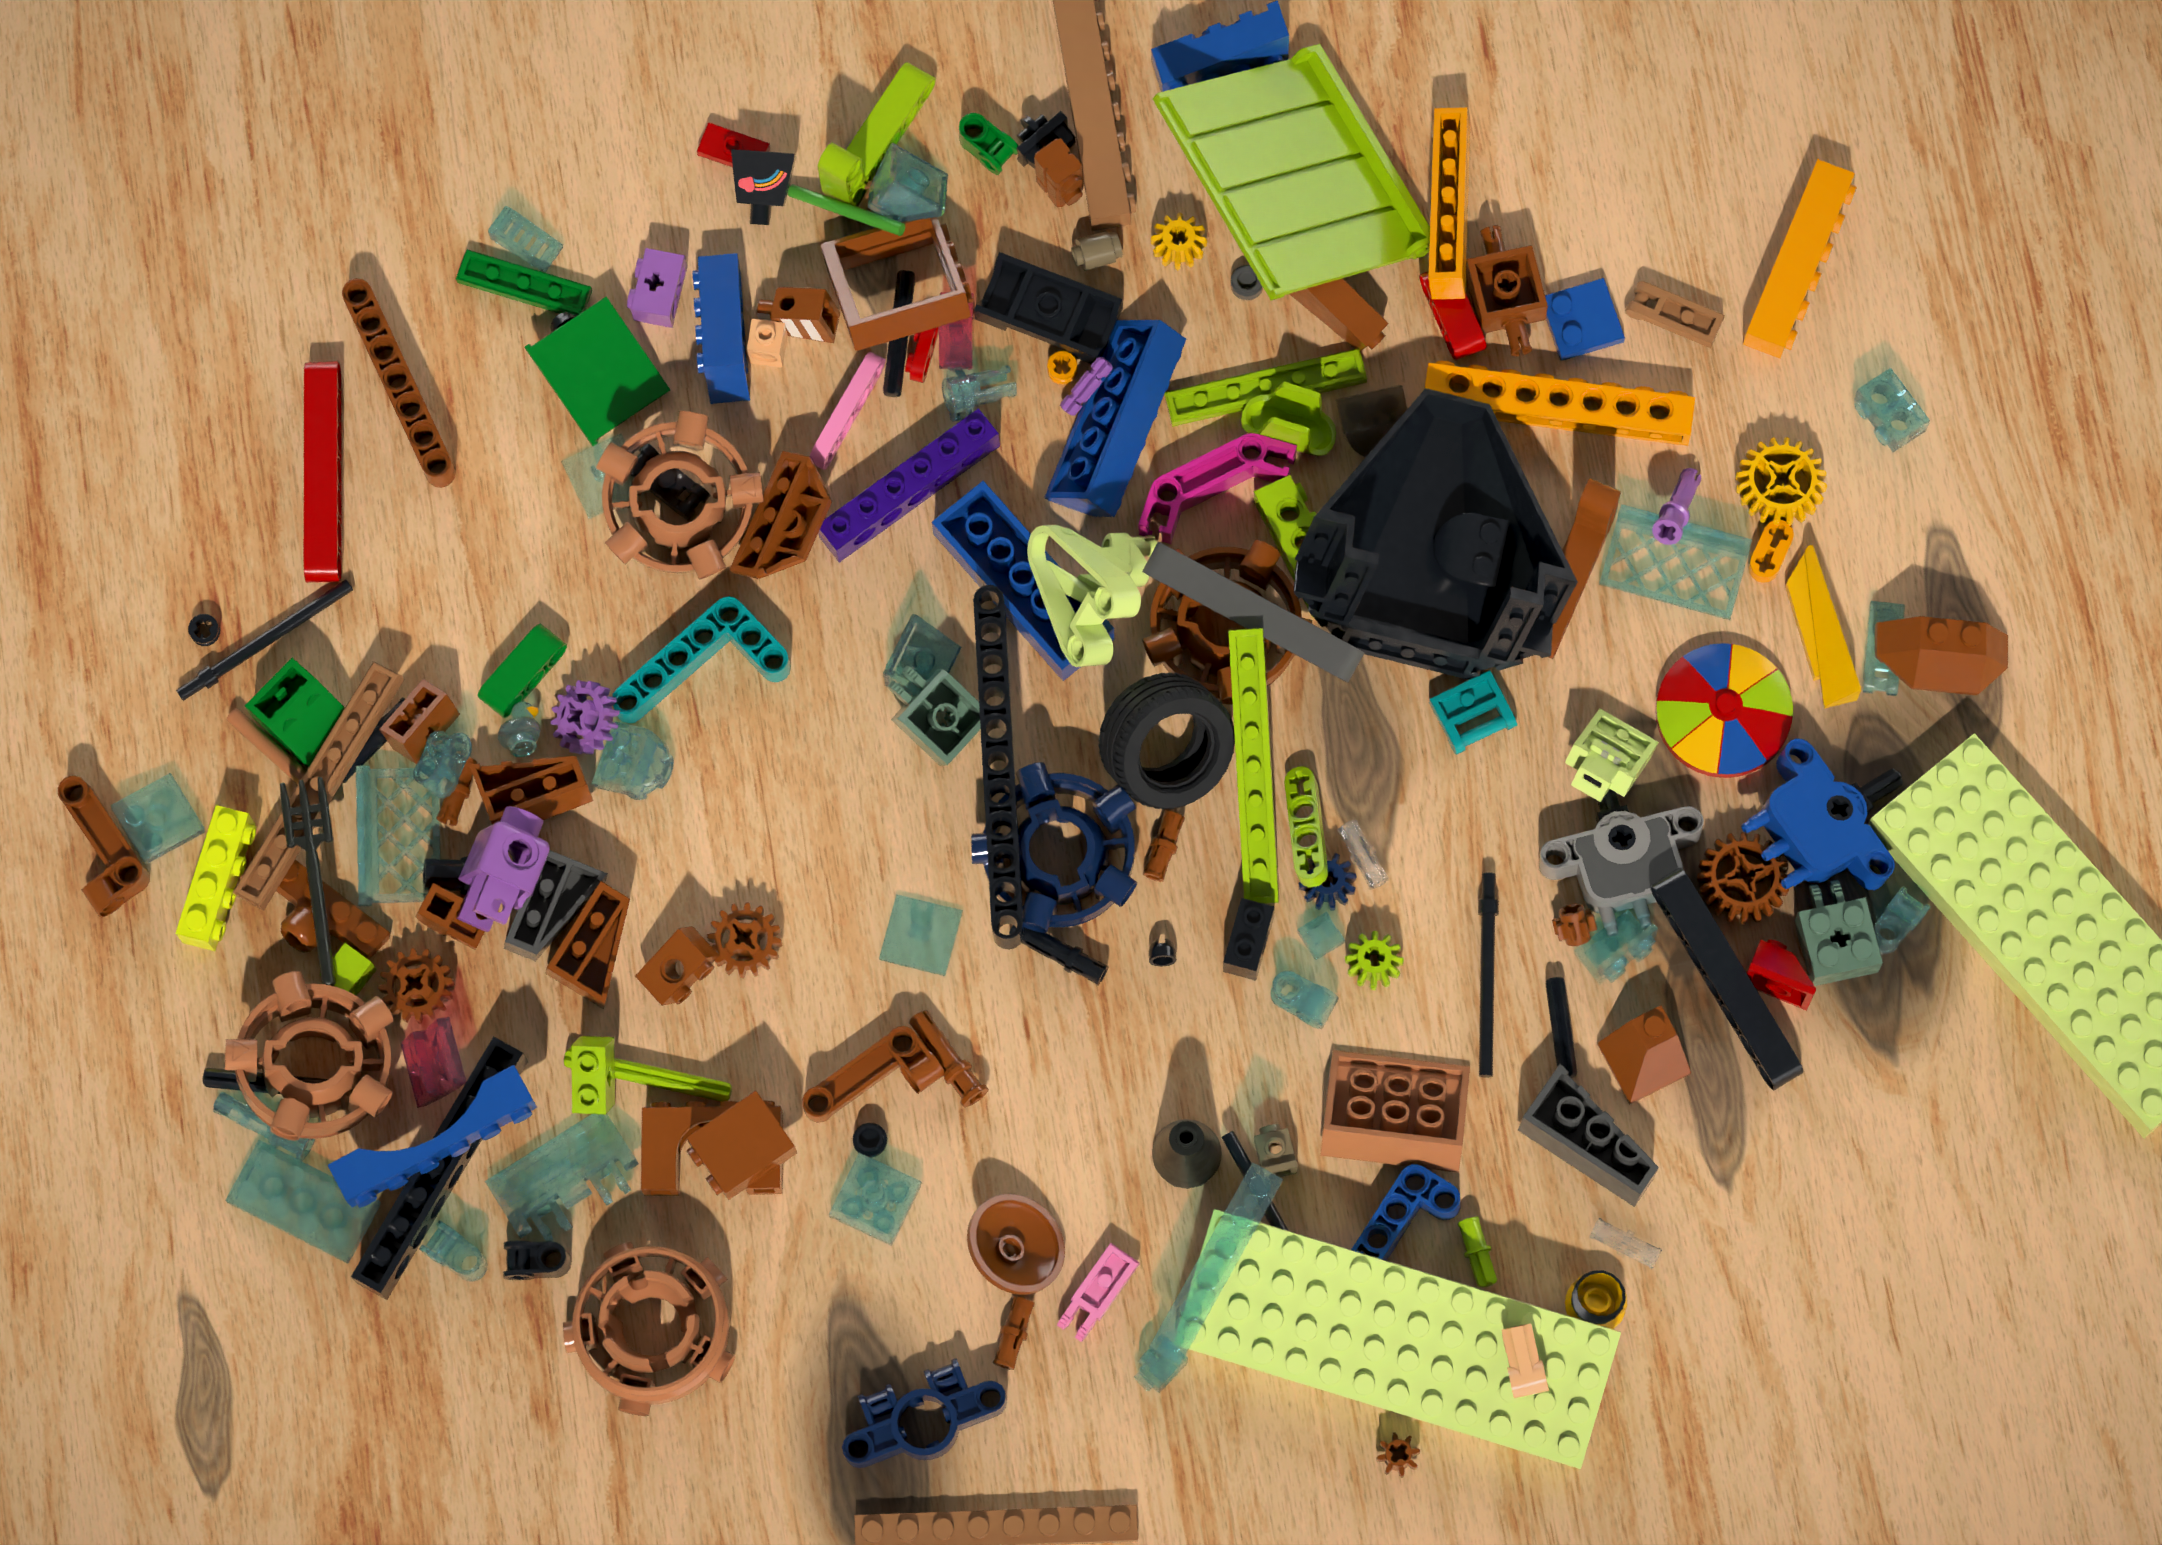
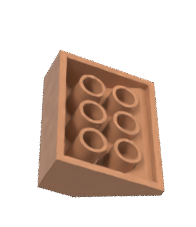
M1333 1050L1320 1156L1401 1166L1418 1164L1427 1169L1459 1173L1470 1067Z

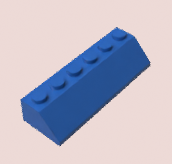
M1161 320L1117 321L1102 355L1103 358L1111 363L1113 369L1106 378L1102 377V383L1087 402H1083V407L1078 413L1045 494V499L1092 517H1115L1117 510L1121 506L1127 485L1133 476L1140 453L1146 444V438L1152 423L1157 417L1163 396L1169 387L1171 376L1181 357L1182 349L1186 342L1185 337Z

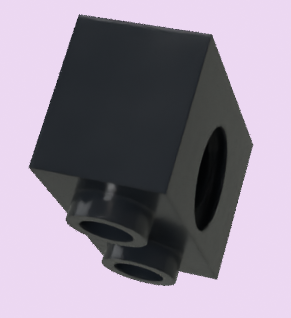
M1241 898L1223 961V972L1257 980L1274 919V906Z

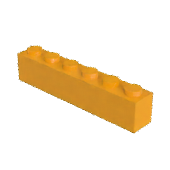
M1467 107L1434 108L1428 276L1432 299H1465L1470 123Z
M1817 159L1746 332L1743 345L1780 359L1785 348L1788 350L1792 349L1798 331L1793 330L1796 319L1803 321L1810 302L1805 301L1808 290L1815 292L1822 273L1816 270L1820 261L1827 263L1834 245L1828 241L1832 232L1839 233L1845 215L1840 214L1843 204L1850 205L1856 192L1857 186L1852 185L1854 172Z

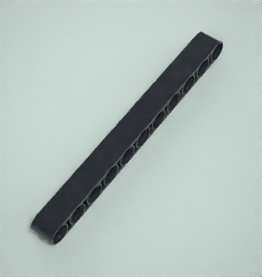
M985 585L977 589L973 602L991 926L995 943L1003 949L1010 950L1019 946L1023 941L1024 924L1006 610L1003 592L994 585ZM986 601H994L998 604L994 609L990 610L981 607ZM990 632L999 634V638L992 642L983 639L984 635ZM992 664L1001 666V670L994 674L986 672L985 668ZM993 696L1003 699V702L996 706L987 704V700ZM996 728L1005 731V734L1000 738H992L988 735L992 729ZM998 760L1007 763L1003 770L997 771L990 768V765ZM998 793H1005L1009 796L1008 800L1003 803L992 801V797ZM1002 825L1011 829L1004 836H998L993 832L995 828ZM1002 858H1008L1013 862L1006 869L998 868L995 864ZM1003 891H1010L1015 895L1008 902L998 900L997 896ZM1005 924H1012L1017 928L1010 935H1003L999 932V929Z

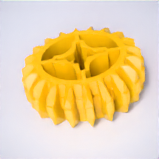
M1775 437L1771 438L1769 447L1760 441L1756 447L1757 451L1749 449L1746 453L1747 459H1742L1739 463V468L1742 471L1737 472L1735 480L1740 482L1736 486V493L1744 495L1740 500L1741 506L1752 504L1748 512L1750 516L1755 515L1757 512L1761 513L1759 520L1761 524L1766 522L1767 517L1773 518L1774 525H1778L1780 519H1784L1788 525L1792 526L1793 517L1802 523L1806 518L1805 513L1813 515L1816 512L1815 504L1820 505L1823 502L1824 497L1820 493L1826 492L1827 484L1822 482V480L1826 478L1827 473L1825 470L1818 469L1822 464L1821 458L1811 460L1814 453L1812 448L1807 449L1805 452L1801 451L1803 445L1801 440L1796 443L1795 447L1789 445L1790 439L1788 437L1784 438L1782 445H1778ZM1783 460L1790 463H1788L1787 465H1778L1773 461ZM1757 470L1763 474L1762 479L1767 483L1762 494L1758 491L1754 481V473ZM1800 470L1807 479L1808 491L1806 494L1800 490L1801 486L1795 480ZM1789 476L1786 486L1783 483L1782 486L1776 485L1774 487L1776 478L1780 481V478L1786 479ZM1781 498L1788 501L1789 504H1779L1772 501Z

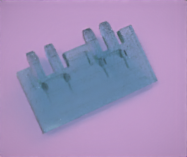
M591 1114L486 1180L485 1183L520 1239L533 1231L526 1220L528 1217H531L545 1241H552L554 1239L552 1237L553 1234L541 1219L545 1214L553 1211L561 1228L565 1231L572 1228L557 1204V1199L560 1198L565 1207L569 1209L592 1194L585 1182L590 1179L607 1206L613 1202L612 1196L600 1180L612 1173L620 1191L626 1194L631 1191V1188L615 1163L620 1161L626 1172L639 1163L608 1114Z

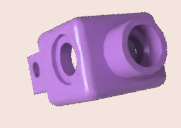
M507 806L499 822L479 831L458 878L470 886L456 919L489 932L493 921L505 925L512 908L514 907V909L518 910L523 906L526 899L533 894L550 850L549 844L545 840L538 838L544 823L541 818L526 810ZM502 903L503 909L501 912H498L500 904ZM476 913L483 915L486 918L484 920H480L477 918Z

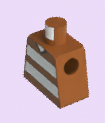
M779 287L776 289L774 300H759L757 317L758 319L785 323L788 336L834 343L840 311L826 289Z

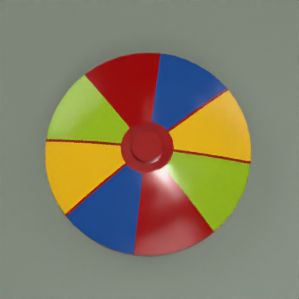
M1711 644L1690 651L1669 669L1657 695L1656 722L1660 736L1668 750L1688 768L1712 777H1739L1762 768L1779 753L1791 728L1793 702L1788 684L1783 675L1765 656L1741 645Z

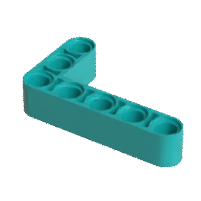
M730 596L723 597L614 691L612 697L616 698L617 701L613 708L619 711L620 714L617 717L622 722L635 723L639 721L728 642H731L765 679L774 683L785 680L790 674L791 665L788 653L738 599ZM733 610L738 613V616L733 621L721 619L726 611ZM703 632L713 635L712 639L707 643L702 644L696 641L698 635ZM757 634L761 638L755 645H747L744 643L746 636ZM678 654L688 657L687 661L682 665L676 666L671 664L672 658ZM777 657L783 660V664L777 669L766 667V663L771 658ZM658 676L662 678L661 684L655 688L645 685L650 677ZM632 698L637 701L634 708L630 710L620 708V704L625 699Z

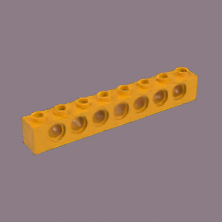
M1449 361L1428 363L1425 388L1490 404L1497 420L1500 422L1688 446L1691 436L1695 397L1688 396L1687 393L1682 391L1660 393L1655 392L1653 388L1639 386L1635 389L1621 388L1620 384L1614 382H1604L1601 385L1590 384L1582 378H1570L1568 381L1559 380L1550 374L1539 373L1535 376L1521 375V372L1513 369H1504L1501 372L1489 371L1485 366L1470 365L1468 368L1458 367ZM1455 383H1461L1466 386L1467 390L1463 393H1455L1450 389V386ZM1492 387L1496 388L1501 394L1491 398L1486 396L1483 391ZM1520 392H1528L1534 399L1529 402H1523L1516 395ZM1554 396H1561L1567 401V404L1556 406L1551 403L1550 399ZM1593 400L1600 405V408L1594 411L1588 410L1583 403ZM1628 405L1634 412L1624 415L1617 410V407ZM1654 409H1661L1667 414V417L1656 419L1650 412Z

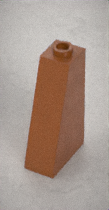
M1343 278L1290 293L1294 299L1354 349L1359 348L1361 351L1368 346L1372 350L1386 336L1382 330L1389 323Z

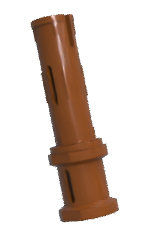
M927 1010L914 1015L910 1019L909 1024L945 1071L943 1074L944 1081L947 1084H951L959 1094L961 1105L966 1108L982 1099L989 1089L985 1084L981 1085L973 1074L970 1062L965 1059L962 1060Z

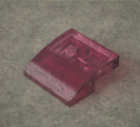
M449 1017L436 1019L425 1030L410 1033L400 1043L417 1108L427 1106L449 1095L467 1082Z

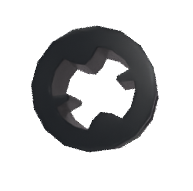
M199 614L190 621L188 632L197 645L210 646L218 640L220 627L212 616ZM202 623L208 626V623L213 625L209 629L211 635L207 638L203 634H201L200 638L196 636L199 633L198 626Z

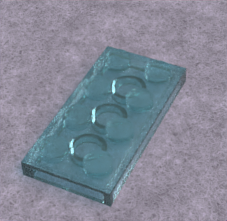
M258 1140L225 1200L228 1204L346 1264H349L381 1205V1202L376 1199L367 1206L359 1208L356 1205L351 1208L334 1177L261 1140Z

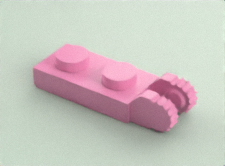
M1110 1243L1072 1296L1071 1304L1058 1321L1057 1326L1064 1330L1071 1324L1078 1309L1081 1308L1090 1314L1076 1332L1075 1338L1082 1342L1092 1330L1096 1321L1102 1319L1140 1265L1139 1262Z

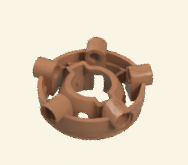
M679 411L677 422L661 423L648 427L632 436L621 447L610 442L602 454L596 469L605 473L602 488V506L607 526L612 534L605 544L625 565L633 558L640 564L666 573H689L695 571L699 580L709 577L726 568L723 558L734 549L745 533L752 512V503L763 502L760 472L749 473L737 450L721 435L707 428L708 416L695 412ZM674 436L673 445L703 450L706 442L719 450L729 460L737 475H729L731 490H725L722 476L697 454L686 451L666 452L665 443L662 438ZM657 440L661 454L648 460L640 473L633 478L629 488V501L613 503L615 482L624 486L638 462V457L633 455V453L645 444ZM670 469H684L695 474L702 484H711L712 487H715L716 492L713 494V498L718 499V502L706 503L701 514L695 520L683 525H672L660 520L653 510L639 511L643 504L641 501H638V496H641L642 492L650 490L652 483L661 473ZM732 496L733 509L742 508L741 517L731 537L718 549L714 539L704 541L710 537L709 532L717 522L721 524L725 513V497ZM631 508L633 520L639 531L642 533L645 530L654 537L657 545L672 549L671 563L658 561L644 555L643 552L648 548L647 542L628 522L619 528L613 510ZM693 547L686 552L689 563L676 564L678 557L677 549Z
M299 971L288 972L275 978L272 982L275 993L264 999L252 1010L241 1027L238 1039H226L225 1070H235L239 1088L251 1110L258 1118L270 1126L272 1133L293 1141L300 1138L317 1139L331 1137L358 1125L369 1114L374 1118L377 1117L384 1110L393 1095V1092L386 1088L390 1074L391 1047L385 1027L394 1021L389 1008L378 996L365 1003L356 995L335 986L306 984L302 972ZM311 1008H320L319 1018L307 1017L292 1021L283 1026L270 1040H265L263 1058H257V1039L254 1038L270 1021L278 1016L281 1022L311 1014ZM327 1010L348 1017L349 1027L360 1041H355L352 1035L338 1023L326 1019ZM303 1037H320L332 1042L337 1041L342 1049L347 1050L345 1055L352 1065L341 1066L339 1071L327 1081L311 1084L300 1081L292 1076L287 1070L286 1065H274L272 1063H275L279 1050L285 1048L289 1041L293 1042ZM362 1044L366 1049L374 1045L378 1059H363ZM257 1069H263V1079L268 1094L273 1098L280 1092L284 1098L280 1100L276 1113L255 1096L249 1085V1082H256ZM362 1071H380L378 1081L368 1074L361 1079ZM346 1094L349 1097L348 1111L351 1113L332 1121H326L325 1117L341 1109V1098ZM310 1118H318V1123H309Z
M632 1242L622 1243L606 1251L603 1254L605 1261L592 1272L579 1292L572 1321L563 1322L566 1353L577 1352L583 1366L596 1383L604 1390L620 1398L619 1411L638 1416H649L650 1407L653 1404L672 1402L691 1394L709 1378L721 1383L730 1371L735 1355L726 1351L730 1321L728 1307L720 1286L728 1279L708 1257L699 1263L690 1256L673 1249L653 1246L634 1248ZM661 1257L667 1258L669 1261L665 1266V1272L644 1270L639 1258ZM677 1262L686 1266L680 1273L699 1297L705 1301L712 1295L716 1313L714 1336L712 1339L705 1335L699 1346L697 1345L701 1338L699 1333L700 1317L695 1309L694 1296L684 1283L672 1276ZM610 1272L615 1284L604 1294L601 1290L595 1289V1286ZM644 1272V1278L632 1281V1279L638 1277ZM590 1294L602 1300L599 1307L597 1324L592 1313H584ZM659 1298L673 1305L680 1316L681 1332L685 1333L684 1337L680 1338L679 1345L660 1355L654 1356L642 1355L630 1348L623 1336V1322L613 1316L616 1307L622 1299L634 1305L643 1299ZM597 1326L604 1333L603 1347L613 1358L612 1362L607 1365L603 1372L594 1364L588 1354L589 1350L599 1349ZM692 1356L689 1363L694 1369L681 1379L667 1385L655 1387L652 1379L622 1373L619 1382L610 1378L620 1365L635 1372L654 1373L671 1368L679 1362L686 1364Z

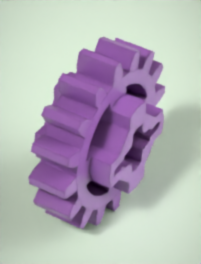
M578 680L576 686H566V696L558 694L557 698L561 702L560 706L552 707V711L557 713V718L551 720V724L558 726L553 736L562 739L560 746L568 748L569 752L592 755L594 749H604L603 740L612 741L613 737L609 733L610 729L618 728V724L613 722V717L618 716L620 713L618 710L612 709L617 699L608 696L609 688L602 687L597 682ZM591 696L594 700H587L586 697ZM576 735H582L584 739H579Z

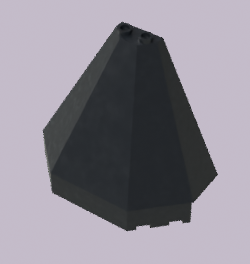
M1425 388L1315 515L1295 557L1294 594L1298 599L1303 598L1309 605L1308 611L1321 627H1326L1332 635L1363 651L1365 655L1463 679H1471L1480 676L1481 670L1496 667L1499 671L1523 664V658L1538 655L1541 658L1551 656L1553 624H1556L1578 581L1490 404ZM1463 513H1476L1510 521L1495 588L1464 581H1455L1446 576L1434 558L1433 544L1438 530L1449 519Z

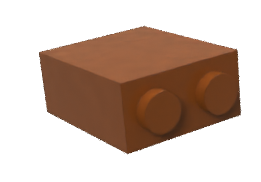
M756 1090L686 1137L691 1146L686 1150L697 1167L702 1164L706 1167L710 1176L705 1179L715 1194L718 1196L723 1192L728 1200L797 1154L794 1144Z

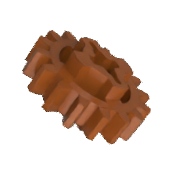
M749 902L745 903L743 910H738L736 904H732V913L728 915L725 911L721 910L719 913L722 921L711 922V926L716 933L707 934L708 941L715 943L712 947L720 955L715 960V964L719 967L726 963L725 971L728 975L737 969L740 978L745 977L747 970H751L754 977L758 976V967L762 966L766 970L770 969L769 958L778 960L779 955L774 950V947H782V940L774 936L780 934L781 930L779 925L771 926L775 921L772 913L763 917L764 908L762 906L756 908L754 912L751 910ZM744 919L753 920L751 923L739 922V920ZM727 929V931L730 934L729 941L725 943V947L723 948L722 939ZM737 932L745 938L750 937L753 949L749 945L739 942ZM767 932V944L763 951L760 947V940L765 937L764 934ZM739 957L751 958L752 960L738 961L737 959Z
M411 948L410 956L405 957L401 951L398 952L399 961L395 963L388 960L386 963L391 970L380 973L381 978L386 983L379 985L378 989L381 993L388 994L382 998L386 1006L392 1005L390 1012L394 1017L402 1012V1019L407 1023L411 1016H415L418 1024L422 1023L423 1015L426 1014L432 1020L436 1019L434 1010L438 1008L445 1011L446 1007L442 1001L453 998L452 993L447 988L454 986L455 982L452 978L446 977L452 971L448 965L440 967L443 962L440 955L431 959L429 949H425L421 956L418 955L415 948ZM412 965H420L419 968L407 969V967ZM436 975L439 980L437 993L434 992L432 987ZM396 979L400 981L401 986L397 992V997L394 991ZM413 981L418 984L421 982L423 987L420 990L417 988L412 989L410 984ZM414 1003H426L422 1006L412 1007Z

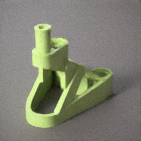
M1042 525L1036 527L1031 533L1027 549L1029 565L1061 650L1072 666L1106 665L1111 661L1114 649L1113 642L1102 623L1105 619L1129 618L1138 614L1141 607V596L1137 587L1145 586L1148 582L1149 576L1142 572L1147 563L1144 556L1150 557L1158 541L1154 540L1155 536L1131 537L1125 532L1109 533L1105 536L1100 547L1072 529L1059 525ZM1050 536L1090 574H1080L1077 578L1054 563L1047 561L1045 545L1048 537ZM1066 595L1082 603L1076 613Z

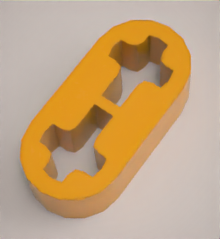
M1780 520L1778 525H1774L1773 521L1769 522L1764 528L1752 554L1748 567L1749 573L1758 582H1770L1779 573L1794 537L1793 528L1786 521ZM1777 530L1783 531V538L1786 540L1781 539L1776 548L1771 547L1773 535L1770 533L1775 534ZM1766 554L1772 556L1769 567L1772 569H1767L1765 573L1760 572V565L1758 563H1762Z

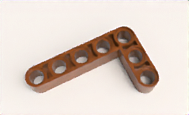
M1590 478L1578 503L1575 522L1562 549L1578 583L1556 624H1553L1551 656H1548L1551 659L1554 658L1611 529L1621 491Z

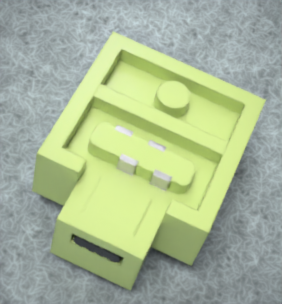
M1599 708L1574 743L1565 761L1566 764L1578 770L1571 786L1599 802L1602 801L1609 789L1625 797L1650 761L1659 742Z

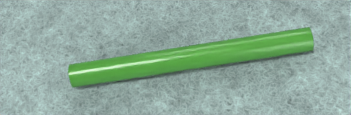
M792 184L788 189V196L898 236H902L905 231V224L795 184Z

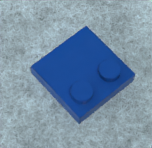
M1604 278L1545 295L1548 305L1546 321L1560 361L1624 343L1625 336Z

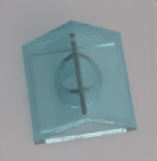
M912 614L883 672L885 686L888 687L894 681L899 683L908 694L913 696L918 691V688L904 676L902 670L905 666L908 665L927 681L936 670L944 669L949 673L962 647L918 615Z

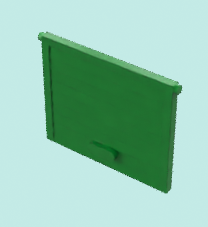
M607 296L534 345L528 344L524 347L592 446H595L598 443L597 440L670 391V388Z

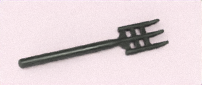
M318 777L319 804L309 805L305 783L303 780H299L301 806L290 808L285 783H280L281 806L287 847L294 848L298 845L306 851V869L322 984L334 986L336 983L320 862L316 851L323 841L327 843L333 841L323 778ZM321 812V819L311 820L310 813ZM302 814L303 821L292 823V816ZM323 826L322 834L313 835L312 828ZM304 829L305 836L294 838L295 830Z

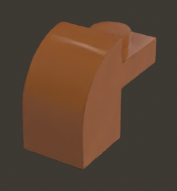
M433 883L416 914V918L435 932L443 936L445 934L476 950L485 931L456 919L463 898ZM476 913L478 919L484 920L486 918L485 916Z

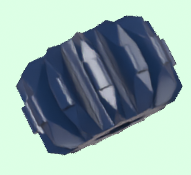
M1337 853L1333 855L1332 861H1327L1328 876L1333 877V884L1330 883V887H1324L1322 884L1316 887H1306L1299 882V890L1308 891L1304 896V900L1311 902L1316 898L1315 908L1318 910L1322 908L1323 902H1328V908L1330 911H1334L1336 906L1335 900L1345 906L1348 903V898L1345 894H1355L1356 888L1350 883L1356 881V873L1347 872L1351 868L1349 861L1338 864L1340 855ZM1309 858L1310 869L1307 874L1314 873L1315 865L1312 858Z

